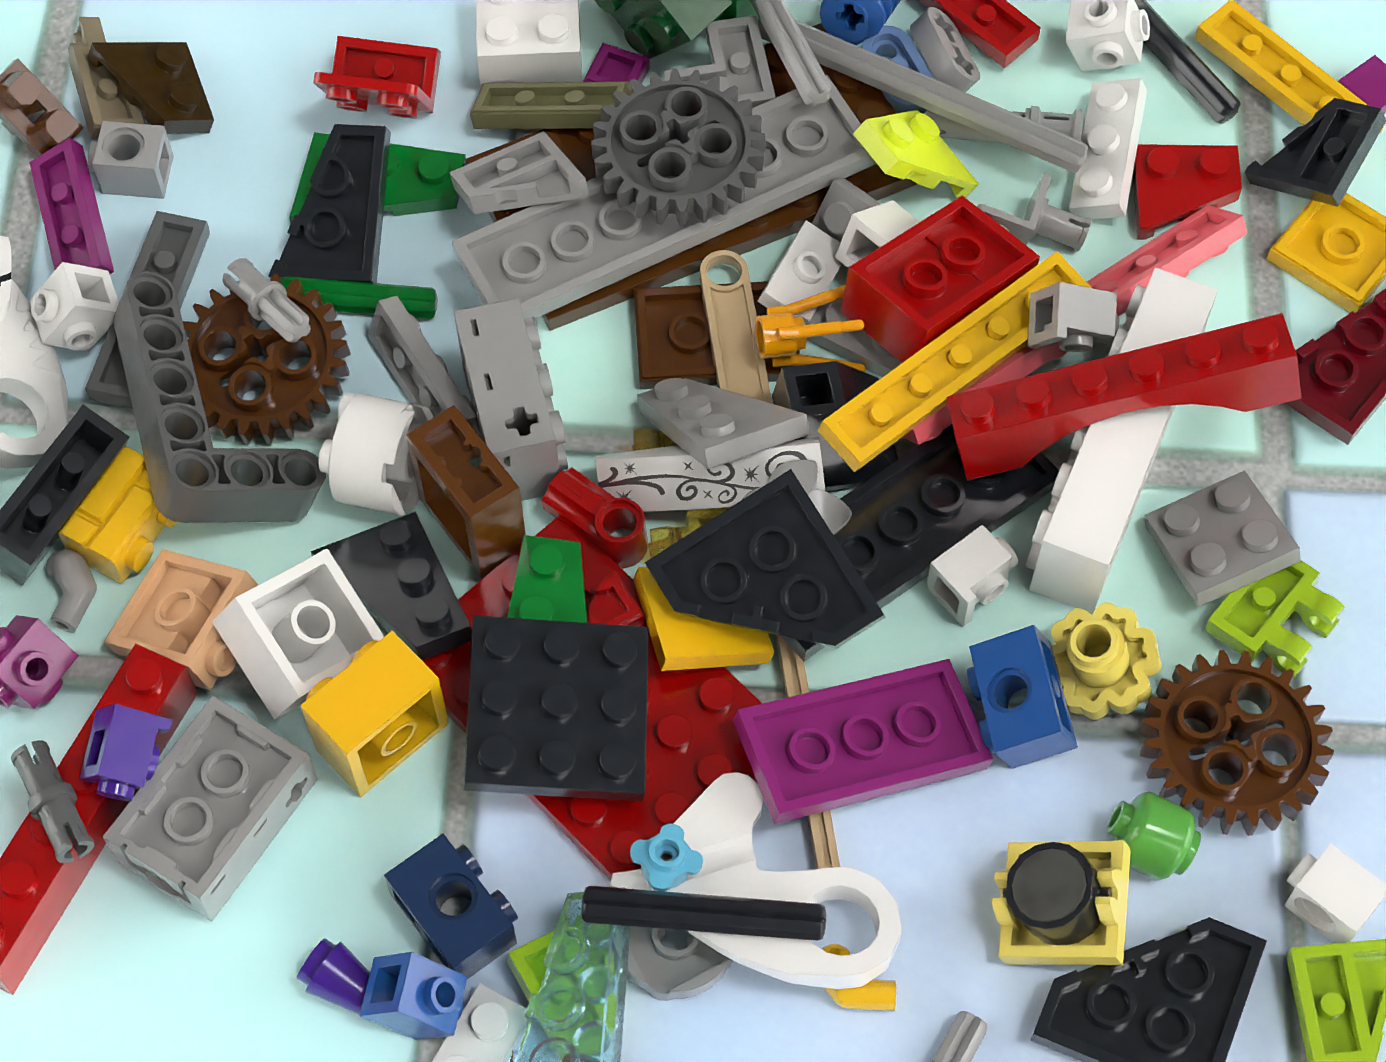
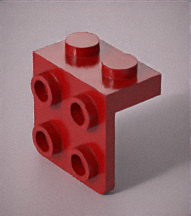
M337 35L332 73L315 72L313 84L326 94V99L337 101V108L355 112H367L368 104L387 108V114L415 119L417 118L418 111L433 113L441 51L438 48Z

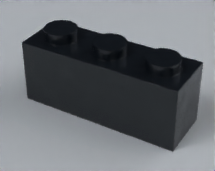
M84 404L80 407L0 509L1 570L24 585L60 538L58 534L122 448L126 447L130 436Z

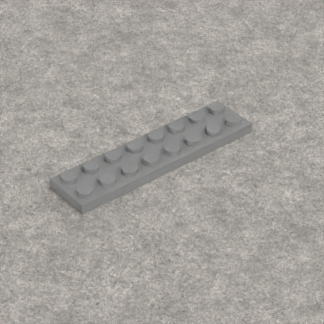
M826 75L831 85V97L826 103H819L814 107H810L804 103L800 93L795 89L752 108V115H760L762 118L761 133L765 134L763 171H757L756 187H745L743 203L727 198L726 215L720 214L711 207L707 209L706 223H702L694 212L688 213L685 226L679 225L676 214H668L664 223L659 225L657 224L656 211L651 209L641 219L637 218L636 202L620 208L618 206L617 192L606 194L604 192L603 178L596 177L586 182L589 196L581 199L530 206L453 240V252L484 305L519 297L524 318L533 316L537 318L827 187L834 180L844 179L877 163L853 135L861 123L828 75ZM711 152V154H720L719 152ZM666 176L664 178H675V176Z

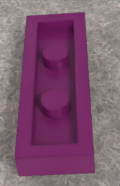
M69 137L29 162L54 270L62 262L107 270L109 274H112L114 268L83 145Z

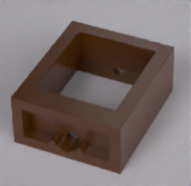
M455 405L406 434L419 499L475 572L483 579L522 547L523 537L526 535L520 488ZM473 458L481 459L479 466H472L469 462Z

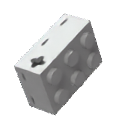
M519 297L454 311L462 367L470 400L476 415L475 420L479 436L519 486L521 501L542 497L545 495L549 483L559 471L568 470V462L563 444L566 443L562 419L559 410L554 411L551 398L553 396V388L547 363H542L539 352L541 342L535 317L524 318Z
M212 695L159 763L153 777L149 781L146 780L144 787L140 788L135 794L132 801L128 803L104 834L103 839L117 862L213 922L315 785L318 778L307 752Z

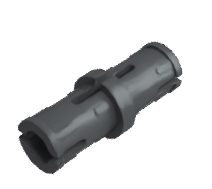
M37 740L31 742L35 751L33 760L26 744L13 752L10 759L14 767L17 768L30 796L27 807L33 819L41 820L58 862H73V856L70 852V849L73 848L72 844L79 859L90 853L95 844L91 836L88 835L74 805L77 801V795L72 784L63 782L46 741Z

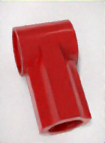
M573 467L566 471L561 470L551 480L545 495L541 499L542 508L555 518H559L602 549L621 568L635 566L643 560L648 549L645 516L642 508L636 502L628 498H615ZM619 529L633 531L625 537H613L610 535Z

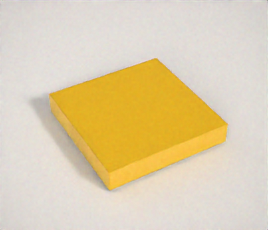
M1348 193L1345 194L1338 207L1311 200L1271 247L1266 260L1350 313L1352 311L1356 313L1362 309L1386 279V217Z
M647 567L637 568L633 581L645 615L647 627H649L650 637L661 671L770 663L774 649L768 633L678 614L670 605Z

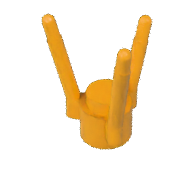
M845 285L787 305L767 307V315L757 316L755 324L757 349L761 359L772 358L773 367L838 361L865 372V365L860 363L796 354L797 350L806 348L807 337L859 331L864 328V322L860 319L805 325L802 317H793V315L842 299Z

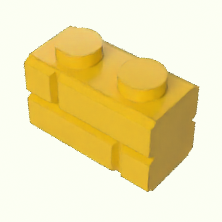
M126 446L122 448L58 534L65 549H72L84 556L90 568H96L103 575L121 584L124 583L132 570L138 572L148 564L154 551L153 542L165 526L171 528L178 522L164 517L158 511L154 503L144 455Z

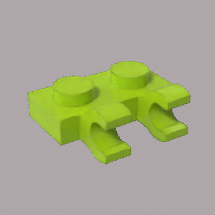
M1301 560L1231 592L1208 619L1205 631L1241 655L1244 650L1249 651L1251 662L1256 659L1261 651H1264L1268 657L1273 658V664L1277 669L1285 672L1291 668L1294 671L1293 678H1295L1307 663L1308 659L1305 657L1313 646L1301 636L1282 627V625L1296 611L1310 630L1323 638H1327L1339 623L1340 619L1337 617L1344 610L1345 606L1335 597L1314 587L1317 584L1320 572Z

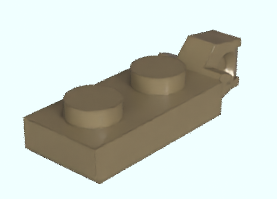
M79 16V26L77 32L73 35L74 43H70L68 48V60L90 140H98L102 121L145 124L141 110L137 106L130 104L117 91L120 81L104 65L95 68L89 62L88 54L92 42H106L100 18Z

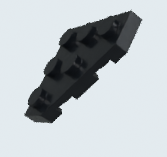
M792 469L644 562L674 611L686 616L836 649L886 618Z
M1208 917L1188 925L1185 930L1158 941L1153 939L1125 950L1123 965H1095L1080 972L1074 970L1054 978L1030 1041L1081 1062H1226L1267 940Z

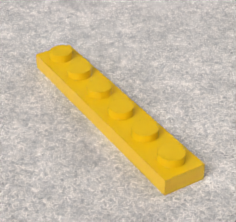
M1056 251L824 419L817 431L848 466L856 472L948 404L946 397L963 393L1028 344L1030 293L1058 282L1088 288L1092 287Z

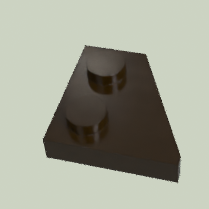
M92 42L88 54L89 62L95 68L104 65L120 81L117 91L130 104L137 106L151 125L165 126L167 134L210 133L214 117L187 42Z

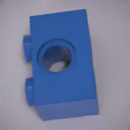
M1035 625L969 646L973 667L967 669V677L974 697L977 701L982 700L986 719L980 721V732L985 746L989 747L991 754L995 753L1013 769L1078 748L1052 644ZM1028 689L1024 702L1018 707L1008 709V703L1012 695L1019 690Z

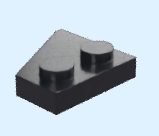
M1334 98L1317 111L1310 122L1297 127L1284 137L1282 142L1285 147L1262 166L1255 160L1246 168L1244 173L1250 184L1338 207L1386 123L1384 113L1381 108Z

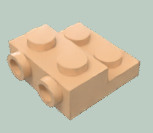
M162 549L104 640V643L115 654L125 657L128 656L135 643L186 666L194 686L211 690L218 677L229 675L237 663L212 621L235 597L258 586V584L245 570Z

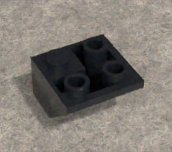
M838 361L782 367L772 393L773 404L807 414L810 434L795 440L819 438L825 491L858 487L898 460L895 444H892L854 472L817 431L824 419L879 380L878 377Z

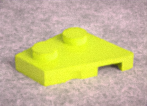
M919 110L866 119L853 133L864 149L887 175L903 180L910 179L918 185L934 189L941 181H944L951 186L955 196L958 198L962 195L967 198L979 185L939 136L940 130L937 124L929 116L920 113Z

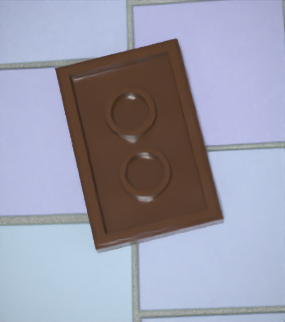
M769 281L750 282L756 316L767 315V307L757 301ZM734 283L717 284V285L728 286V285H732V284H734ZM701 285L634 289L640 390L655 389L654 387L658 382L670 378H687L707 385H717L716 368L713 363L710 333L705 316ZM772 358L764 359L768 382H777L782 367H790H773Z

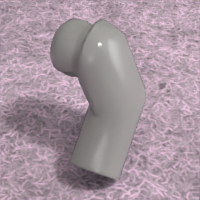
M64 549L53 553L46 563L48 576H55L54 579L58 582L63 593L50 618V622L61 630L74 633L96 594L97 584L84 556L72 549Z

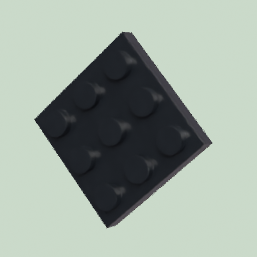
M473 615L463 791L642 801L645 796L649 627Z

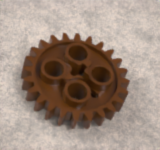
M273 274L270 281H277L282 284L279 275ZM298 279L293 280L286 288L287 297L309 316L308 324L311 326V330L307 336H302L295 343L286 341L273 328L266 330L258 329L259 325L265 320L258 321L253 318L248 311V305L231 290L229 295L223 297L219 292L211 289L209 293L213 305L207 308L195 303L192 307L199 320L197 323L183 321L186 336L189 338L187 339L208 428L218 423V430L226 440L237 428L244 444L248 445L253 439L255 431H261L267 444H272L274 431L282 428L289 439L294 438L293 423L300 421L306 427L312 429L314 423L310 413L314 409L325 414L331 412L325 399L326 394L332 396H342L343 394L340 383L335 379L346 377L350 374L346 361L342 360L351 355L347 340H342L347 335L341 320H335L337 315L331 303L321 305L323 301L317 289H313L303 296L304 290ZM225 348L235 349L230 357L224 360H213L220 350ZM263 355L266 360L260 362L257 357ZM296 358H310L309 362L302 368H288L289 364ZM228 382V385L221 386V383ZM255 387L265 388L260 397L254 400L243 399L250 389Z
M1219 650L1214 666H1211L1201 654H1198L1192 664V672L1183 665L1178 664L1172 674L1173 682L1162 678L1155 691L1159 698L1150 697L1144 712L1150 718L1143 719L1139 734L1150 739L1143 742L1140 756L1156 760L1150 764L1146 774L1147 778L1158 779L1165 777L1166 782L1159 796L1168 798L1178 794L1182 798L1179 806L1188 811L1193 807L1200 811L1198 826L1201 828L1213 816L1220 818L1222 834L1228 835L1234 821H1241L1246 834L1252 836L1260 818L1271 831H1274L1282 820L1281 813L1294 821L1303 809L1301 803L1311 806L1319 793L1315 786H1323L1330 773L1323 765H1328L1334 755V750L1322 744L1327 742L1333 730L1330 726L1315 724L1321 718L1325 707L1324 705H1306L1305 701L1312 687L1306 685L1294 690L1289 685L1294 674L1291 668L1283 672L1279 677L1272 674L1273 658L1267 657L1261 666L1257 668L1251 665L1249 651L1244 650L1238 664H1231L1225 650ZM1238 701H1252L1258 705L1262 714H1251L1244 711L1238 704ZM1188 718L1199 719L1207 725L1209 732L1200 733L1193 731L1184 720ZM1273 724H1280L1283 729L1272 728L1264 731L1267 726ZM1229 736L1231 741L1224 743L1226 737ZM1248 740L1246 746L1242 747L1241 742ZM1271 750L1281 754L1286 760L1287 765L1278 766L1272 764L1265 758L1262 751ZM1207 753L1205 757L1193 760L1188 756V754L1200 755ZM1221 769L1226 771L1233 778L1234 784L1225 785L1218 783L1209 774V770Z

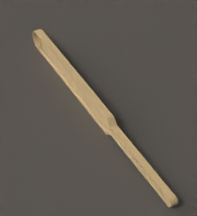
M729 250L714 251L702 261L699 280L702 286L705 316L708 321L713 363L716 368L717 386L727 391L772 404L765 360L761 359L757 349L755 334L757 316L747 264L735 252ZM726 264L734 267L741 277L732 285L721 286L713 283L708 278L707 272L716 265ZM775 635L786 698L809 693L803 660L781 636ZM831 811L808 815L807 822L815 868L840 867Z

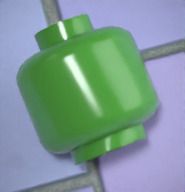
M1149 791L1139 794L1130 804L1121 801L1114 809L1107 825V833L1114 836L1113 841L1124 840L1130 847V868L1154 880L1166 879L1173 873L1177 875L1183 874L1192 863L1201 841V834L1195 830V819L1190 811Z

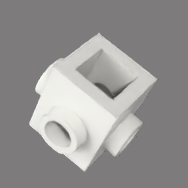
M1134 0L1070 1L1066 43L1082 72L1113 69L1118 66L1141 63L1143 41L1149 39L1150 26L1145 10H1139Z
M62 262L29 301L31 313L35 319L42 344L88 352L114 323V315L119 305L109 271Z

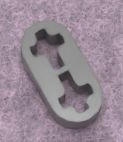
M929 7L910 25L911 34L934 79L967 92L980 80L978 67L951 19L941 10Z

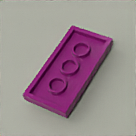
M950 659L738 709L733 719L774 824L987 770L993 761V756L989 747L985 746L980 727Z

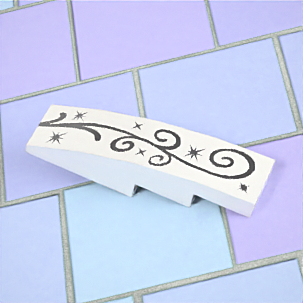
M818 437L789 441L711 469H707L679 445L595 456L598 486L615 498H628L636 502L643 512L732 507L740 502L748 492L765 486L775 468L792 460L816 461L818 478L815 489L825 491Z

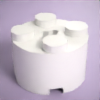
M345 393L339 404L338 424L333 440L327 439L323 443L319 454V470L329 474L332 497L340 503L400 516L405 515L403 508L413 510L420 499L406 434L433 418L430 409L425 406L362 393Z

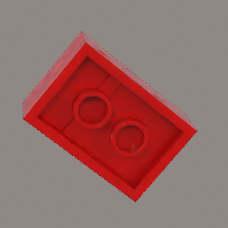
M962 195L851 265L848 269L841 313L849 320H862L864 322L862 330L903 363L1036 267L1040 256Z

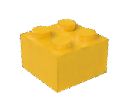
M393 631L389 632L380 641L372 640L362 646L356 652L351 664L334 678L327 677L318 682L307 694L306 701L300 705L316 751L360 798L449 724L439 678Z

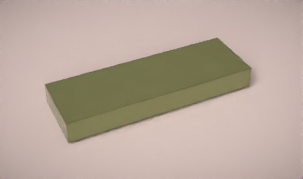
M630 82L484 83L471 110L470 117L473 129L593 128L594 122L601 121L602 105L614 106L613 92L618 90L630 96L631 84Z

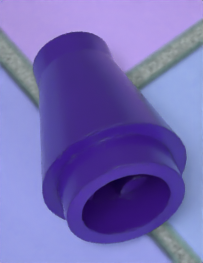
M324 938L304 962L297 975V979L307 985L306 993L360 1015L370 972L341 941L335 945Z

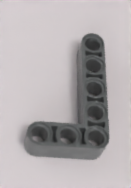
M143 271L132 275L127 281L114 315V327L152 495L158 511L164 517L181 523L294 522L306 517L326 479V473L319 470V458L315 454L303 449L213 448L176 292L172 284L165 277L157 273Z

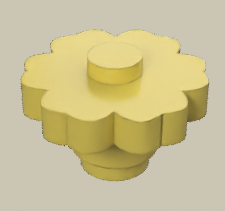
M1104 602L1094 610L1092 615L1084 609L1075 608L1066 615L1065 619L1053 625L1051 634L1055 644L1052 645L1068 711L1078 715L1084 714L1092 720L1102 719L1110 708L1115 712L1127 715L1135 710L1138 703L1146 701L1151 696L1152 688L1148 678L1157 674L1162 666L1158 653V643L1152 630L1143 627L1139 628V622L1133 610L1123 607L1118 608L1112 603Z

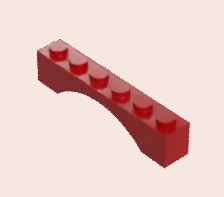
M1283 313L946 397L967 480L1023 467L1042 450L1066 435L1095 422L1126 412L1158 406L1190 404L1217 406L1249 412L1302 399L1297 354Z

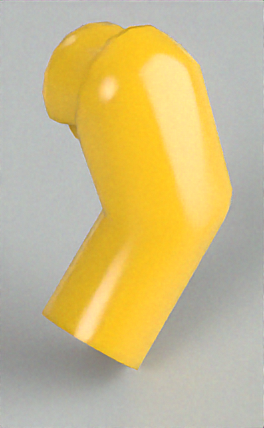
M829 944L822 948L827 953L840 956L850 955L849 950L840 944ZM873 979L862 987L845 989L823 987L836 1004L843 1008L895 1011L896 980Z

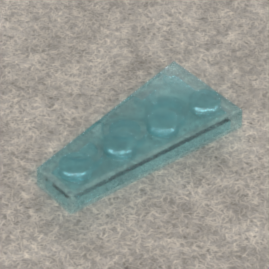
M583 892L567 894L543 962L547 971L539 993L532 994L525 1013L528 1025L518 1051L512 1050L508 1062H621L631 926L586 923L583 921L581 915Z

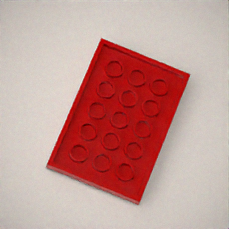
M555 518L535 535L537 537L580 542L586 616L588 615L589 605L598 584L614 571L617 572L642 610L633 579L605 554L602 549L562 520ZM521 549L513 553L458 599L470 627H472L473 615L508 617ZM645 620V624H643V625H641V626H639V627H647L646 620ZM648 631L646 784L643 800L627 801L526 795L611 881L613 873L641 869V864H636L631 860L630 850L632 844L640 839L649 840L660 833L662 826L673 824L721 775L738 772L748 775L757 782L733 719L738 709L763 703L725 667L661 671ZM471 642L422 660L439 678L447 715L465 733Z

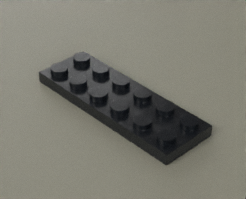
M951 424L937 438L924 442L841 497L840 500L849 507L852 516L834 537L879 607L883 608L928 577L932 561L981 525L992 533L1053 490L1059 470L1040 452L1023 467L967 480L953 424ZM782 637L803 662L826 647Z

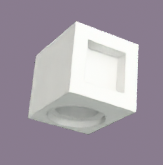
M1330 843L1318 860L1307 853L1291 873L1287 882L1295 887L1284 906L1333 944L1351 942L1385 898L1386 884Z

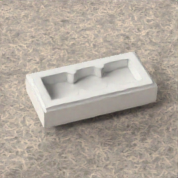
M805 221L757 302L765 307L783 306L827 291L842 265V262L835 258L840 242L810 222ZM817 307L793 315V317H802L805 325H807Z

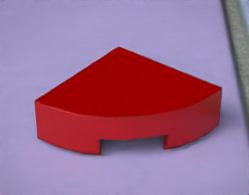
M614 571L598 584L589 605L587 623L639 627L645 624V615L617 572Z

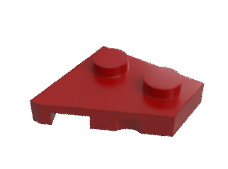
M1138 144L1132 175L1137 240H1146L1153 237L1155 229L1176 220L1181 222L1207 205L1221 208L1238 201L1242 190L1238 145Z

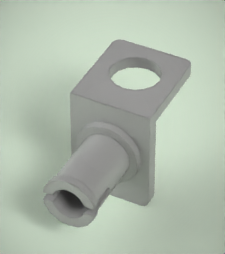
M1046 173L1043 174L1029 200L1024 219L985 204L977 206L997 223L1005 226L1011 234L1025 245H1027L1031 237L1034 238L1036 234H1039L1080 251L1089 232L1088 228L1092 220L1048 205L1049 199L1045 198L1052 176Z

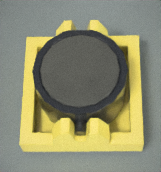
M1124 840L1008 843L1006 869L999 870L994 875V880L1001 892L1000 898H992V907L997 922L1001 925L998 957L1006 965H1123L1131 853L1127 843Z

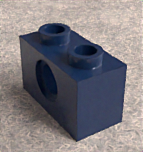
M442 833L384 874V878L391 897L442 965L468 976V980L517 944L512 923L518 919V916L509 901L498 889L489 894L477 878L483 874V871L470 850L464 844L455 849L444 833ZM452 897H465L471 901L469 908L459 915L451 916L440 911L442 905Z

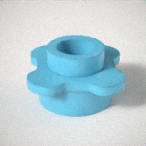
M676 824L662 826L660 833L649 840L640 839L635 841L630 850L631 860L636 864H641L644 878L650 887L657 891H667L681 885L688 875L698 874L703 864L702 855L690 849L684 840V830ZM668 853L672 856V859L670 861H663L661 855Z

